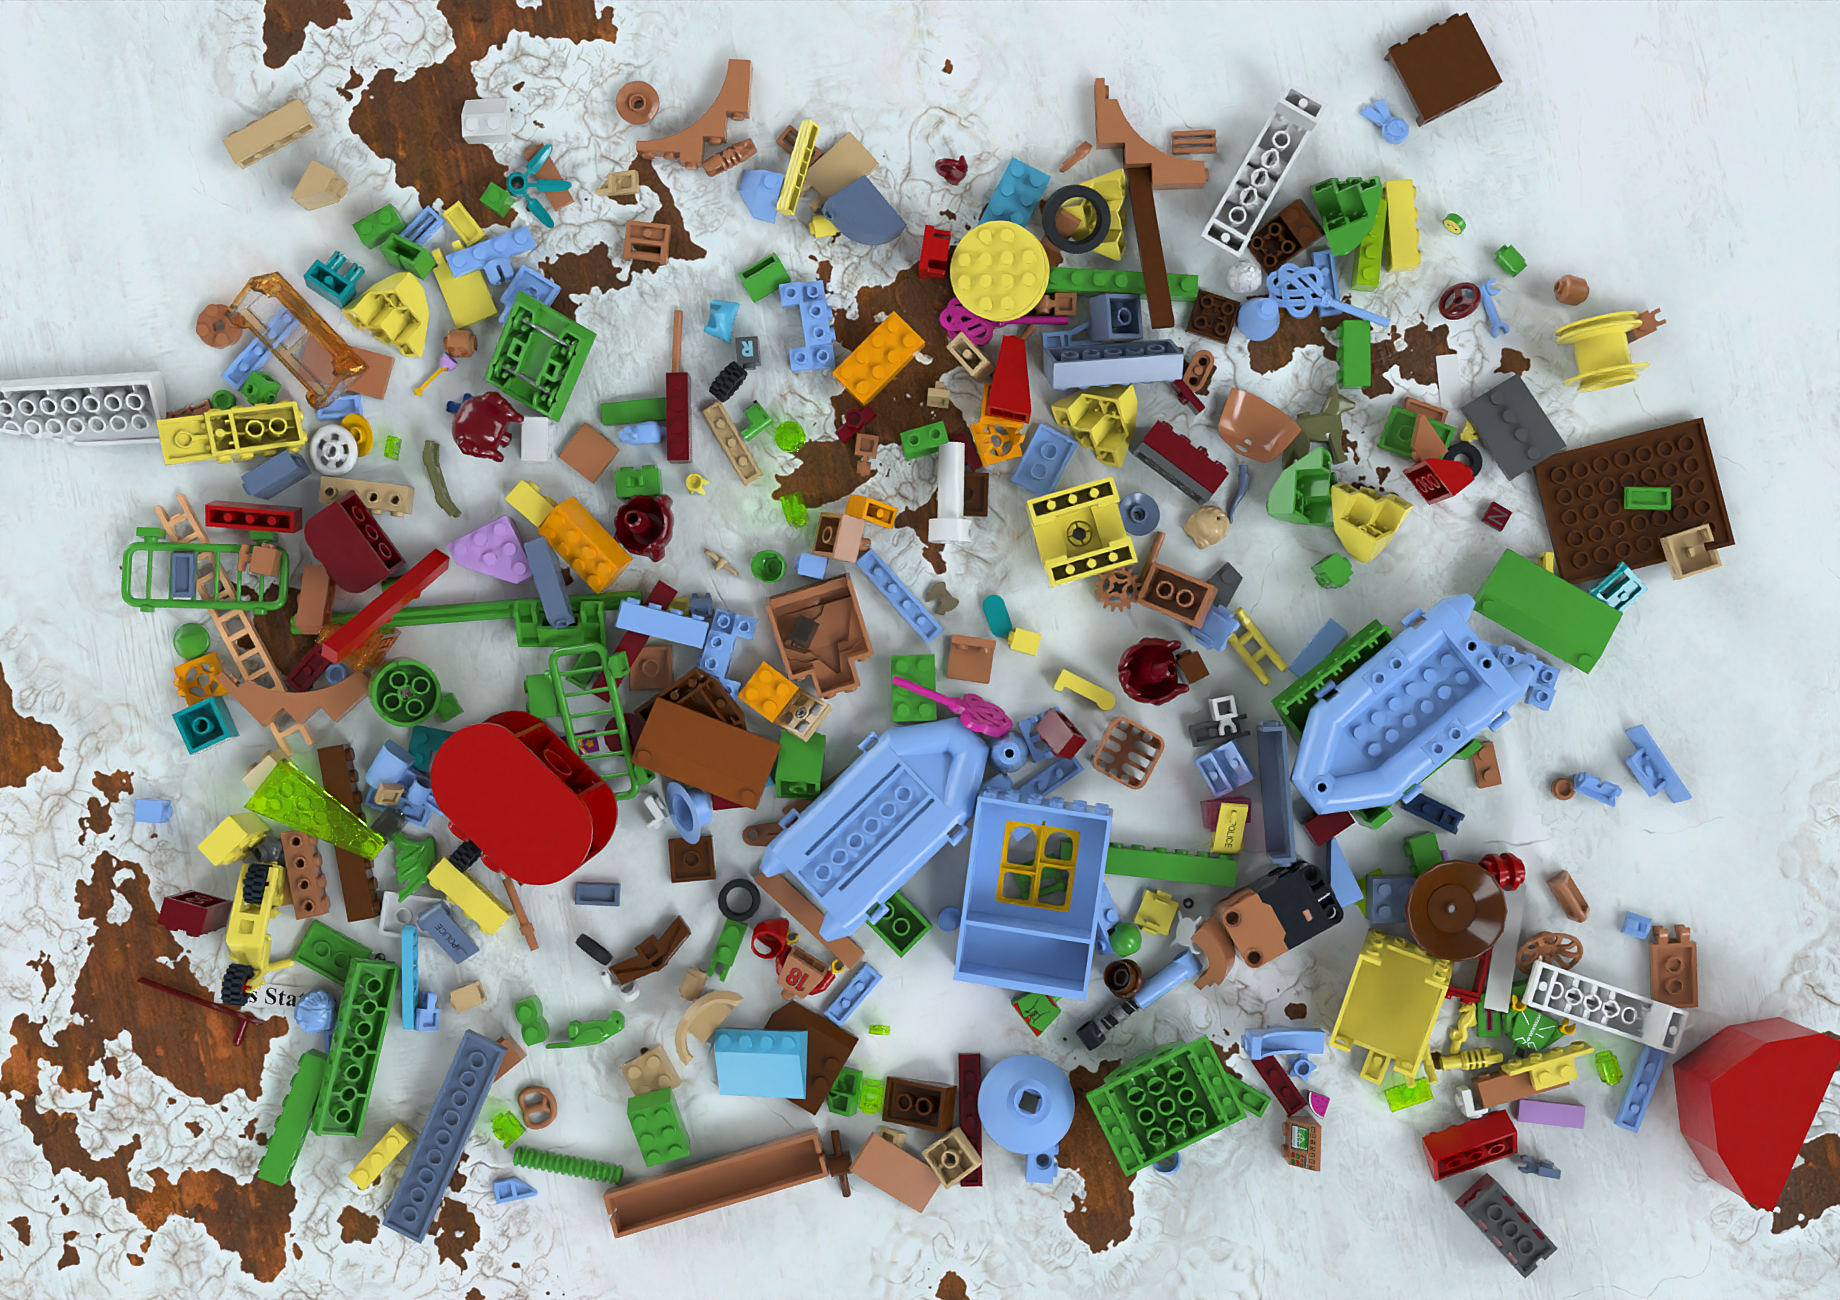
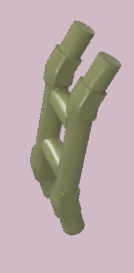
M425 440L422 459L430 477L435 500L440 508L444 509L449 516L453 515L454 518H457L462 513L449 496L440 468V444Z

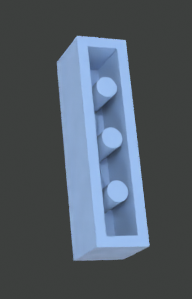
M627 597V600L621 599L615 622L616 627L703 648L709 625L704 620V616L692 613L691 617L683 615L684 611L671 608L670 611L661 609V605L649 602V605L646 606L640 604L641 600Z

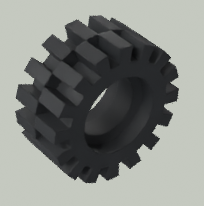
M733 361L715 378V381L712 382L709 388V392L722 403L726 402L739 389V386L743 384L748 373Z
M471 840L468 842L463 841L448 861L463 873L478 860L482 850Z

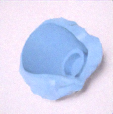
M323 989L311 990L302 995L296 1003L294 1019L301 1027V1030L309 1034H318L321 1031L335 1028L338 1016L335 1012L337 1002L329 992H325Z

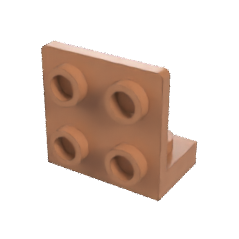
M952 634L946 677L989 684L996 640Z

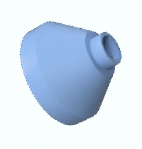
M1023 1054L1006 1058L990 1070L981 1084L977 1107L979 1119L985 1132L997 1145L1018 1154H1034L1053 1147L1067 1133L1074 1117L1075 1099L1071 1084L1059 1067L1043 1057ZM1024 1091L1040 1098L1034 1113L1018 1107Z

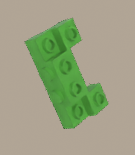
M515 601L513 614L518 647H568L586 643H599L604 647L607 645L608 637L605 625L604 601H581L580 613H573L575 622L564 628L557 629L551 626L545 613H539L537 601Z

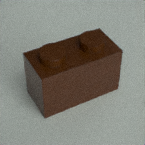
M1189 649L1175 655L1177 658L1175 660L1176 670L1183 684L1190 685L1210 675L1198 651L1191 652Z

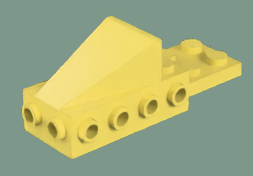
M282 400L276 402V404L269 405L267 403H258L253 407L234 406L229 410L210 409L204 412L203 415L156 420L165 466L206 460L217 461L219 464L229 463L233 459L234 463L254 459L257 455L274 457L278 455L277 453L283 452L286 449L300 453L305 443L308 442L306 430H302L301 421H303L302 410L298 408L296 401L290 402V400Z

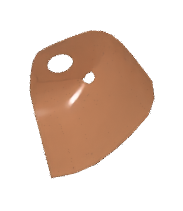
M1232 388L1220 417L1218 432L1220 437L1236 453L1266 463L1276 459L1301 432V428L1290 416L1265 400L1249 392ZM1246 439H1248V440H1250L1252 443H1251V445H1249V444L1245 443L1244 441H1245ZM1236 445L1246 448L1248 452L1240 451Z

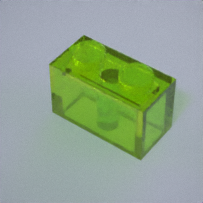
M799 491L780 497L788 525L795 527V529L807 526V522L811 521L802 492Z

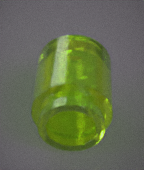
M1611 1050L1595 1054L1596 1060L1594 1062L1601 1082L1607 1083V1085L1620 1083V1079L1624 1076L1617 1056L1613 1055Z

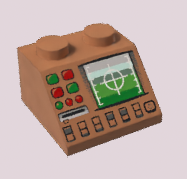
M1286 1115V1122L1282 1123L1285 1144H1282L1281 1152L1282 1157L1285 1158L1289 1165L1312 1171H1320L1322 1126L1312 1116Z

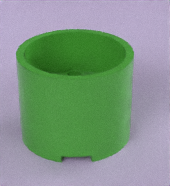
M396 657L383 662L374 670L368 683V697L374 710L385 721L399 727H413L423 723L436 712L441 700V686L434 672L423 663L408 657ZM408 687L411 694L403 698V695L399 692Z

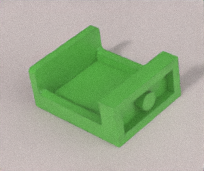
M943 421L900 433L907 461L939 452V445L949 442Z

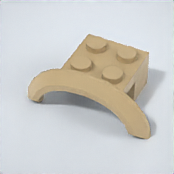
M714 990L710 993L706 992L704 996L696 1000L686 1010L679 1021L675 1034L676 1052L685 1066L693 1058L686 1042V1036L689 1032L704 1044L733 1010L734 1006L737 1007L744 997L732 991Z

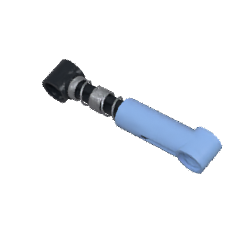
M1190 948L1182 951L1170 964L1142 983L1136 995L1127 1001L1124 1000L1123 1004L1115 1006L1111 1009L1112 1012L1108 1011V1015L1104 1018L1101 1017L1095 1022L1090 1020L1083 1024L1076 1031L1077 1036L1088 1051L1094 1050L1106 1040L1105 1036L1111 1028L1115 1029V1025L1123 1023L1128 1017H1131L1134 1011H1139L1138 1008L1146 1009L1182 981L1196 975L1203 968V965L1196 955L1191 952Z

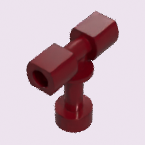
M868 404L860 411L852 409L846 414V423L834 433L845 444L855 435V432L860 431L864 425L866 426L876 418L877 414Z

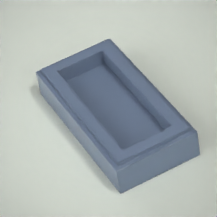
M172 553L171 597L196 598V553Z
M576 882L575 905L620 906L621 884Z

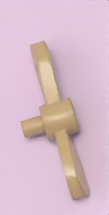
M705 549L704 553L716 561L717 566L714 568L716 571L724 567L733 575L738 576L739 573L728 566L725 559L722 557L718 558L710 550Z

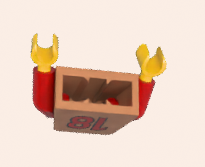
M791 930L787 933L783 951L775 959L776 973L779 975L777 983L783 987L781 996L789 1001L795 995L804 999L807 995L813 996L825 991L835 979V974L842 972L845 967L843 964L840 969L836 970L834 964L838 959H834L831 962V970L828 971L829 966L796 945L792 948V943L798 941L799 935L797 933L795 940L790 941L788 935Z

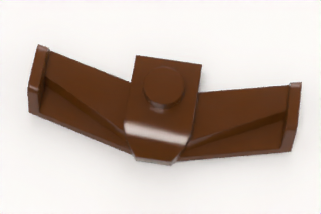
M679 915L659 940H657L654 934L635 947L639 955L610 966L608 969L620 986L655 971L658 972L668 965V961L691 935V930Z

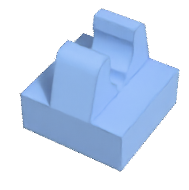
M1627 911L1621 932L1645 940L1646 935L1649 934L1652 919Z

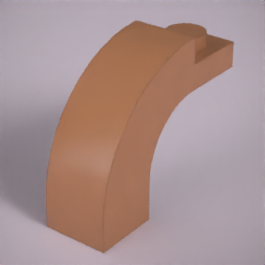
M1211 915L1190 938L1205 952L1209 961V967L1194 984L1199 990H1202L1206 985L1211 987L1214 983L1219 986L1235 963L1233 941L1228 936L1225 928Z

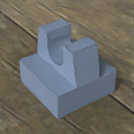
M697 593L692 594V598L689 599L691 615L693 613L705 618L714 617L710 593H706L705 598L699 599Z

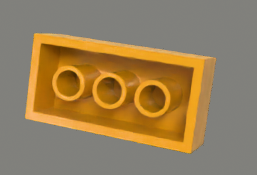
M893 311L832 372L833 378L865 407L925 347V341Z
M573 496L559 503L537 531L542 537L546 538L550 546L597 595L612 586L633 560Z

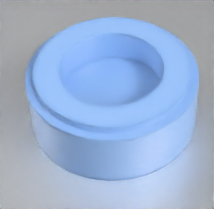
M333 663L325 670V678L332 685L349 677L347 667L340 663L337 665Z

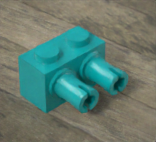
M335 251L325 264L316 260L303 276L308 288L342 310L356 296L354 285L365 273V270L361 266L358 267V264L353 263L347 273L341 276L337 271L347 259L343 254L339 256L340 252Z

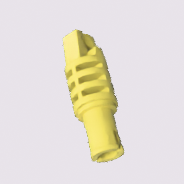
M1489 1047L1462 1050L1458 1055L1439 1057L1442 1071L1461 1068L1465 1071L1492 1067L1491 1064L1503 1062V1053L1499 1049L1490 1050Z

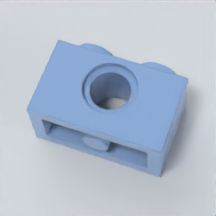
M1059 1142L1045 1151L1026 1154V1182L1053 1184V1177H1057L1058 1165L1054 1163V1155H1058ZM1040 1154L1048 1156L1045 1162H1038L1036 1160Z

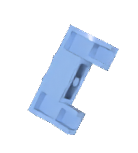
M823 280L779 284L783 309L800 306L806 347L789 349L792 373L836 368L832 340H836L834 327H830L829 319H832L833 316L831 305L827 306Z
M716 608L712 627L709 633H706L704 640V653L699 654L696 666L717 677L737 703V696L742 683L726 679L737 636L754 640V633L759 619Z
M1482 641L1504 668L1527 663L1533 669L1534 675L1529 684V690L1524 703L1539 707L1544 711H1549L1556 692L1554 686L1560 669L1537 660V656L1534 654L1515 652L1516 648L1510 645L1503 644V647H1498Z

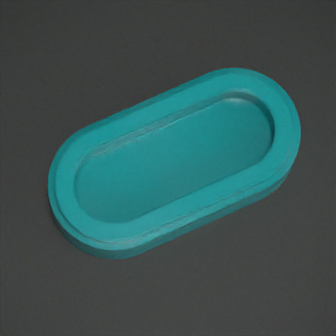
M998 595L988 596L983 602V610L989 628L996 637H1005L1012 629L1005 603Z

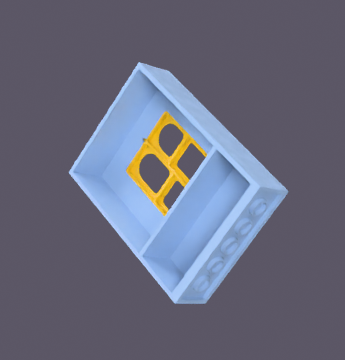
M995 787L981 789L977 797L953 980L1086 1001L1113 809L1103 803H1096V806L1087 805V802L1083 800H1074L1072 803L1065 802V799L1062 797L1045 799L1043 795L1030 793L1029 796L1020 795L1021 792L1016 790H1007V793L998 792L999 789ZM1020 826L1031 828L1037 838L1034 864L1031 866L1009 863L1007 861L1011 832ZM1063 832L1070 836L1073 842L1070 860L1047 858L1044 855L1046 840L1052 833ZM1044 867L1064 869L1069 872L1066 900L1062 906L1041 903L1038 900L1041 872ZM1012 872L1031 876L1030 894L1027 900L1003 896L1002 889L1005 873Z

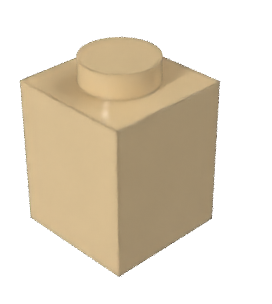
M480 980L450 992V1003L454 1009L456 1008L457 1013L487 1001Z

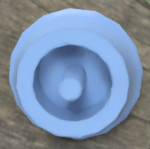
M954 906L942 908L937 916L939 928L946 932L957 929L961 924L962 912Z

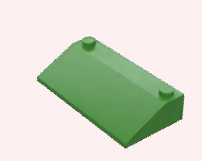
M1506 548L1473 597L1475 601L1473 610L1587 674L1590 673L1602 656L1623 615L1621 611L1509 548Z

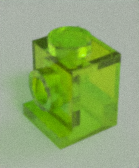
M862 1078L859 1110H863V1113L874 1115L876 1112L881 1113L885 1090L884 1081ZM869 1093L875 1094V1097L873 1099H869L867 1095Z
M510 1110L504 1115L500 1112L491 1120L494 1135L499 1140L505 1142L502 1146L504 1149L508 1148L526 1131V1128Z

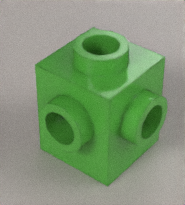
M252 371L241 393L248 398L247 401L253 406L258 403H267L269 405L274 402L282 384L269 373Z

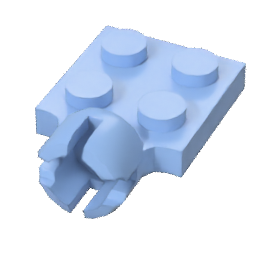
M523 264L500 299V302L505 305V310L499 317V322L503 326L505 325L519 290L550 307L559 294L561 287Z

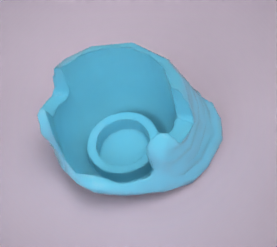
M711 300L710 317L707 326L704 327V332L731 344L734 320L741 305L737 302Z

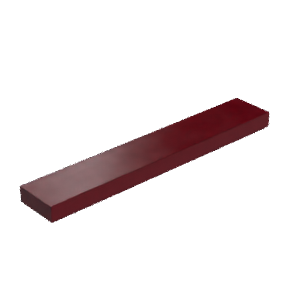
M658 580L643 605L648 606L649 602L661 605L662 610H667L678 591ZM627 630L612 655L625 651L629 668H631L650 635ZM604 670L601 671L591 689L608 687ZM625 676L615 678L617 688ZM609 691L592 693L607 703L611 700Z
M958 1053L959 1127L982 1159V1124L977 1107L978 1094L981 1087L980 1053ZM982 1164L960 1180L961 1187L983 1186Z

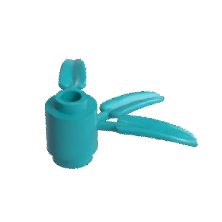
M550 143L542 147L526 165L527 171L525 174L520 172L510 174L506 180V187L511 196L515 198L525 197L529 202L527 204L528 209L545 226L553 228L554 222L538 200L531 199L527 195L529 187H537L539 192H555L568 190L572 186L570 182L563 180L539 179L537 183L528 182L527 177L530 173L536 174L552 151V144ZM516 183H519L522 186V188L515 189L513 188V186Z

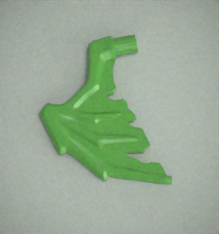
M391 823L375 831L374 835L377 840L388 836L394 842L397 850H403L396 856V867H401L397 872V882L404 883L408 879L410 881L404 889L399 891L398 902L401 903L422 883H427L428 878L426 876L430 873L433 862L437 861L435 838L428 836L423 841L408 839L396 823Z

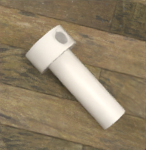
M948 442L939 445L938 514L936 519H929L928 542L967 544L972 542V520L963 519L965 443Z

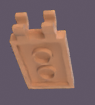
M1683 924L1674 925L1676 938L1668 939L1667 928L1653 926V936L1656 943H1649L1651 1000L1675 1008L1698 1007L1697 947L1695 941H1690V928L1685 927Z

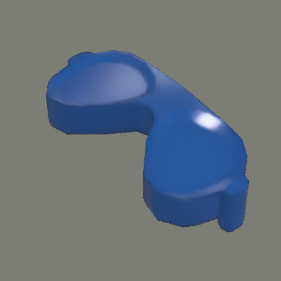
M465 393L462 403L473 396L470 393ZM448 401L446 411L455 414L462 403L458 404Z

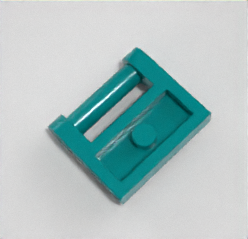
M1623 561L1619 562L1616 565L1617 568L1596 587L1592 586L1588 590L1590 595L1621 612L1648 589ZM1621 575H1626V577L1622 581H1620L1614 588H1612L1606 595H1601V593L1604 590H1606L1612 583H1614Z

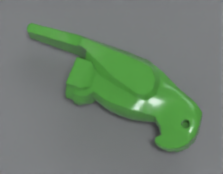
M614 1010L608 1013L610 1017L607 1021L591 1020L581 1023L574 1020L569 1022L568 1025L569 1038L572 1041L550 1043L545 1047L546 1049L599 1044L625 1028V1017L620 1011Z

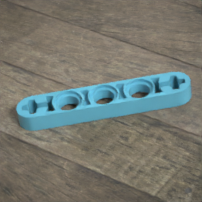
M404 925L402 929L403 1029L414 1030L416 1008H419L417 925Z

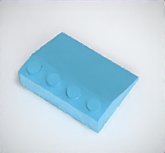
M749 1028L715 1029L714 1052L720 1095L806 1099L808 1031Z

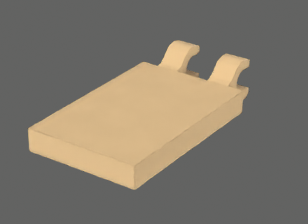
M849 132L807 169L799 197L802 198L808 191L813 189L819 197L815 198L809 205L810 209L817 214L823 208L828 198L862 176L866 175L867 177L879 167V163L855 136Z

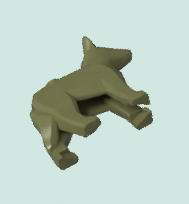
M1336 383L1330 386L1328 397L1320 413L1310 415V412L1297 414V419L1294 421L1301 428V432L1283 451V471L1291 466L1295 459L1298 461L1309 454L1310 442L1326 443L1331 453L1333 465L1348 461V457L1344 455L1341 445L1343 431L1341 414L1354 409L1356 404L1343 395L1338 394Z

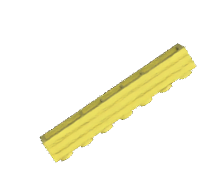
M802 120L799 127L794 150L776 205V210L782 215L794 216L820 129V126L813 120Z

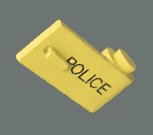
M1221 803L1216 831H1213L1211 835V853L1238 855L1240 851H1243L1244 838L1242 837L1248 812L1247 804Z

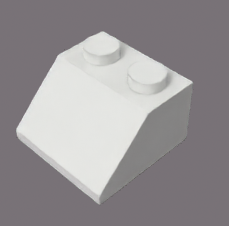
M509 98L465 100L461 114L462 137L468 144L512 142Z

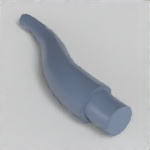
M1239 465L1238 489L1230 505L1229 524L1233 523L1235 509L1245 496L1249 486L1248 465Z

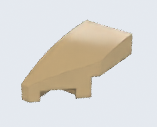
M638 171L615 172L613 175L609 173L604 184L595 191V194L598 196L640 193Z

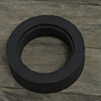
M1068 185L1058 189L1047 200L1042 213V226L1048 240L1062 251L1072 254L1087 253L1098 247L1107 236L1111 223L1110 209L1105 199L1094 189L1083 185ZM1074 197H1082L1091 202L1097 215L1094 230L1088 237L1080 241L1064 239L1058 232L1055 221L1059 207L1066 200Z

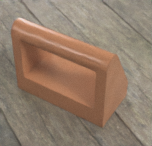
M1564 870L1546 881L1568 919L1578 923L1587 920L1590 907L1568 871Z

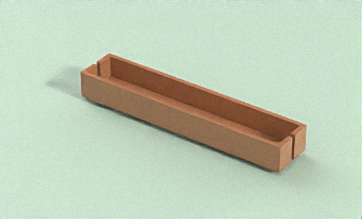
M818 1127L608 1188L603 1198L608 1215L612 1214L610 1223L615 1239L829 1176V1165L825 1151H822L823 1144Z

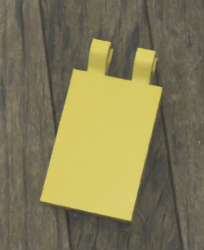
M460 240L452 242L455 252L465 249L463 242ZM440 248L431 251L438 267L432 270L457 329H465L499 315L481 269L454 279L444 252Z

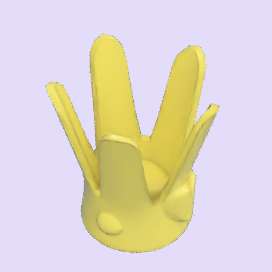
M699 473L689 475L686 479L689 494L693 495L694 491H697L700 495L705 494L703 485H708L709 481L702 478Z

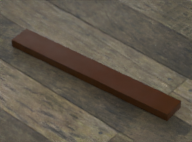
M1149 168L1127 169L1126 176L1152 330L1173 328L1175 321Z

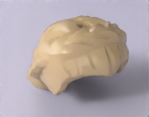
M1204 505L1190 516L1189 521L1184 526V531L1189 537L1193 538L1194 543L1199 549H1204L1209 545L1220 542L1226 537L1230 522L1226 513L1221 508L1214 505Z

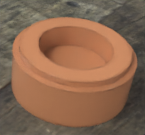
M1558 778L1551 785V793L1559 800H1568L1575 793L1573 790L1574 783L1566 778Z

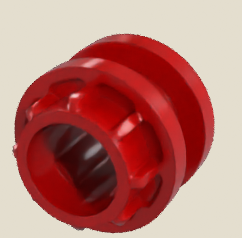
M1510 852L1501 853L1499 856L1495 853L1486 854L1478 862L1479 866L1493 874L1501 888L1505 891H1515L1525 880L1526 872L1522 860Z

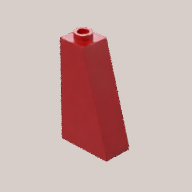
M1003 335L987 403L986 415L1029 424L1032 410L1025 340L1014 335Z

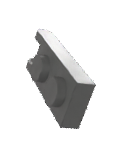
M1241 714L1238 717L1231 718L1232 722L1236 725L1237 732L1232 733L1231 727L1226 725L1224 727L1225 735H1219L1220 721H1208L1188 726L1192 747L1251 735L1250 731L1241 732L1239 720L1246 719L1247 715Z

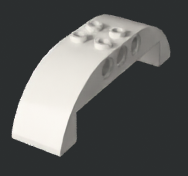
M1289 82L1200 236L1201 238L1237 259L1240 258L1303 145L1328 106L1327 103Z
M1538 960L1534 961L1521 1002L1525 1005L1548 1011L1675 1055L1689 1014L1687 1011Z

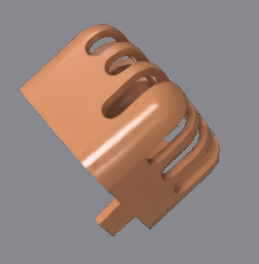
M1115 717L1109 722L1096 746L1095 753L1091 755V765L1095 770L1131 789H1140L1150 777L1164 750L1165 744L1163 739L1154 732L1127 718ZM1122 721L1129 724L1128 728L1125 730H1122L1120 728V723ZM1116 727L1127 734L1126 740L1122 741L1110 735L1113 728ZM1133 727L1141 730L1137 736L1131 734ZM1145 733L1152 736L1149 742L1143 741ZM1108 738L1121 746L1119 752H1114L1104 746ZM1135 741H1142L1155 748L1153 756L1136 749L1134 746ZM1101 750L1113 755L1115 761L1110 764L1098 758ZM1135 752L1150 760V762L1144 768L1128 758V754ZM1100 762L1106 763L1105 771L1098 767ZM1127 763L1145 774L1139 780L1124 772L1122 765ZM1112 768L1118 770L1117 776L1109 773ZM1127 774L1129 776L1128 783L1121 780L1122 775Z

